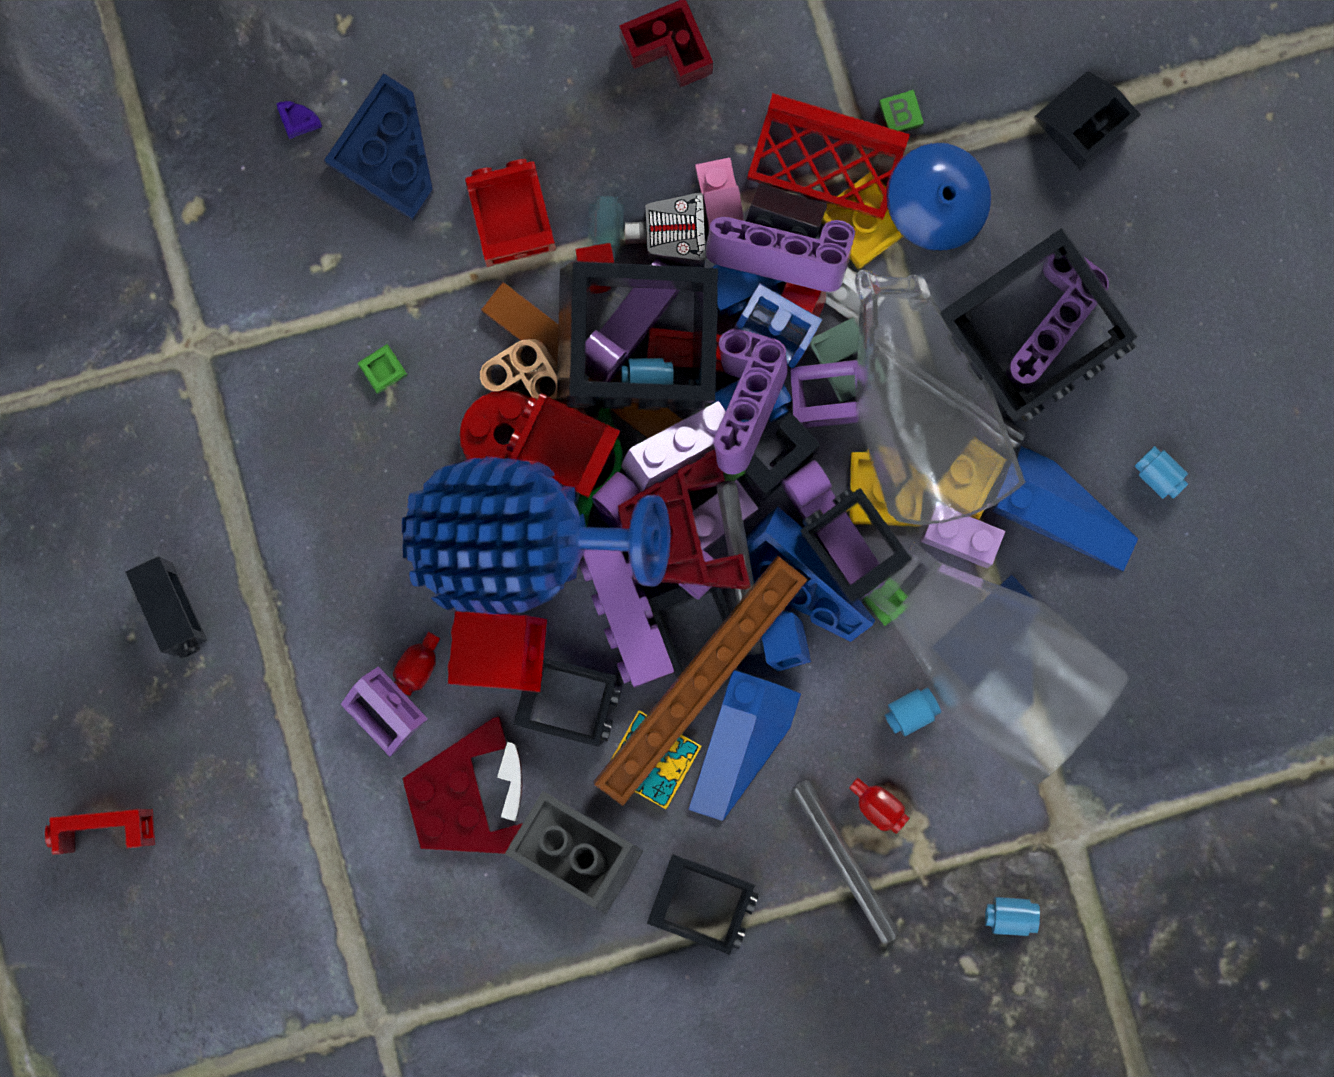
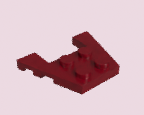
M715 450L706 453L705 457L693 464H688L679 469L676 474L661 483H655L618 505L622 529H630L632 515L639 500L649 495L660 496L666 505L670 522L669 559L661 582L743 590L750 589V581L743 553L711 561H705L688 492L717 486V484L725 482L723 471L717 464Z
M500 716L492 718L402 778L420 849L506 853L523 823L495 831L490 830L472 762L473 757L506 749L507 742Z

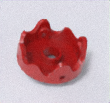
M501 390L492 391L474 401L464 414L459 433L461 448L466 459H484L486 457L509 459L512 452L506 450L508 444L502 445L496 442L494 438L495 431L502 425H508L514 430L522 432L528 420L522 417V414L530 397L517 391Z

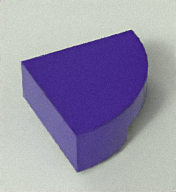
M291 101L276 103L289 139L323 127L318 116L309 108Z

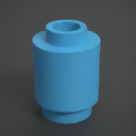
M663 358L628 359V366H621V383L673 385L672 362H664Z
M1155 446L1134 466L1140 472L1138 476L1162 499L1167 495L1174 499L1188 485L1184 478L1189 473L1165 450L1160 451Z
M928 687L921 691L917 688L888 704L887 707L890 712L884 716L894 734L901 731L903 736L906 737L935 721V716L941 713V709Z
M994 897L993 904L986 905L985 925L991 926L993 934L1028 936L1029 933H1038L1040 907L1037 903H1031L1030 899Z

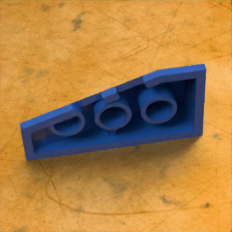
M1021 446L991 512L1123 572L1138 538L1055 461Z
M776 507L756 524L746 536L754 584L777 556L781 557L807 579L806 583L784 609L790 612L791 608H794L810 616L812 623L850 642L870 628L874 624L875 619L860 600L854 604L850 603L801 535L800 530L803 528L783 510Z
M735 670L731 673L688 810L721 821L726 818L791 728L801 693Z

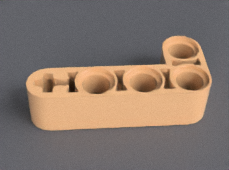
M526 339L513 344L488 360L480 370V380L486 389L491 391L506 390L523 381L527 390L535 399H538L540 393H542L540 390L541 380L548 376L556 384L555 393L548 397L567 405V401L557 400V365L544 344L536 339ZM527 345L533 347L537 353L536 362L532 366L526 365L521 359L522 349ZM497 364L503 366L507 373V378L501 385L495 383L491 377L492 368ZM573 408L587 415L584 408Z

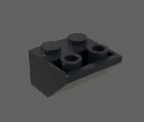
M1087 71L1038 112L1034 119L1081 171L1128 131L1141 114L1117 87Z
M759 183L746 222L817 239L827 205Z

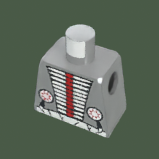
M694 193L646 204V222L625 223L626 244L647 243V254L650 261H655L658 258L663 263L705 267L703 193Z

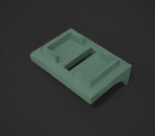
M853 317L812 338L810 345L820 364L839 362L861 351L863 356L857 360L862 359L864 362L868 390L886 382ZM855 375L828 378L840 403H845L856 397Z

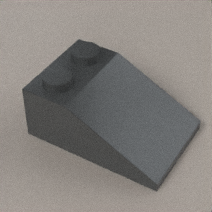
M542 791L505 854L591 907L607 914L642 855L643 850Z

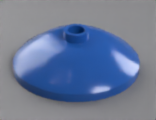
M946 143L926 144L906 154L892 171L887 187L889 214L898 231L913 244L933 251L954 249L973 239L987 220L991 205L989 181L979 162L965 150ZM944 188H948L951 191L950 200H946L943 197L942 191Z

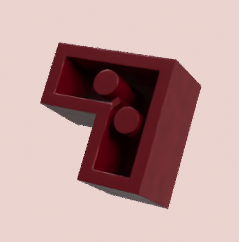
M686 0L676 1L619 25L620 39L633 69L667 56L680 87L713 74V60Z

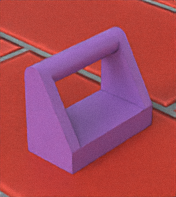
M862 359L791 368L793 415L805 428L872 421L871 403ZM855 375L857 402L807 407L802 380Z
M379 666L361 677L341 703L342 707L389 757L395 754L428 720ZM360 696L398 734L394 740L356 701Z

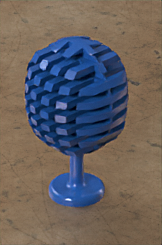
M498 457L473 458L435 470L431 478L423 484V490L409 493L407 506L409 510L407 515L402 518L403 558L407 557L415 569L409 571L411 585L420 587L426 584V587L430 588L437 595L431 597V599L440 607L446 610L455 608L457 611L499 615L501 613H522L551 601L554 596L564 589V583L577 577V567L585 550L629 551L632 571L637 581L642 585L657 586L665 575L669 559L670 522L668 511L660 496L649 495L643 497L637 503L632 515L630 529L586 528L584 514L579 515L574 504L577 501L575 487H562L552 477L555 474L548 466L540 462L531 464L529 461L504 460Z

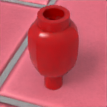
M429 631L421 644H414L404 652L393 671L394 683L405 695L410 697L414 691L421 690L425 686L436 665L434 649L441 638Z
M858 777L849 786V789L859 797V808L863 815L879 830H891L897 834L910 819L905 814L903 803L886 789L880 786H867Z

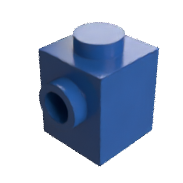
M782 611L761 636L767 664L777 672L811 662L803 621L793 612Z

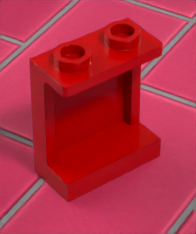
M526 159L513 160L506 164V168L492 171L490 167L480 168L471 172L470 177L465 178L487 267L556 251L534 161L527 162Z
M540 393L538 399L530 397L522 414V417L528 420L522 432L514 431L506 447V450L512 452L509 459L529 461L531 464L540 462L553 471L555 475L552 477L558 483L564 486L575 487L576 492L589 497L620 431L571 407H567V405Z
M455 611L454 623L451 628L452 643L450 660L448 662L447 684L540 692L547 619L527 615H499Z
M153 809L50 817V825L45 827V842L48 848L51 847L52 855L74 853L76 851L75 831L125 826L126 848L155 845Z

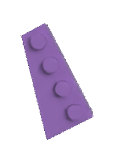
M585 550L584 560L579 562V566L585 582L590 580L594 582L597 593L591 595L598 616L602 614L607 616L610 627L604 629L611 650L618 647L623 661L617 663L624 684L631 681L633 688L673 674V666L657 624H655L653 619L654 616L641 584L633 577L628 551Z

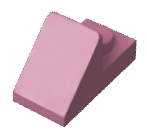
M730 157L696 164L695 170L700 193H703V206L708 229L712 220L718 217H730L744 221L739 187L736 186Z

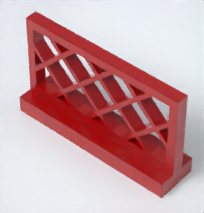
M772 93L747 179L884 220L888 207V182L885 189L881 181L888 177L890 178L895 166L903 158L910 134ZM772 121L787 125L793 137L775 146L769 135ZM795 128H798V129H801V130H804V131L801 132V133H799V134H797ZM811 133L821 135L827 147L809 156L801 139ZM829 138L835 139V140H838V141L835 142L834 144H832V143L830 142ZM767 140L770 149L763 152ZM796 142L805 159L787 168L779 150ZM846 143L854 145L861 158L843 166L835 149ZM863 148L871 150L872 152L866 154ZM830 152L839 169L821 178L813 160ZM774 153L782 171L772 176L758 173L757 169L760 160ZM880 153L894 157L892 169L880 176L876 174L869 159ZM864 162L873 180L855 188L847 171ZM808 163L817 181L805 187L797 185L790 172ZM842 174L851 191L840 197L831 195L825 182ZM786 175L789 182L781 180L779 178ZM876 184L883 196L880 208L877 209L865 205L859 193ZM820 185L823 192L814 190V188ZM854 196L857 202H853L847 199Z

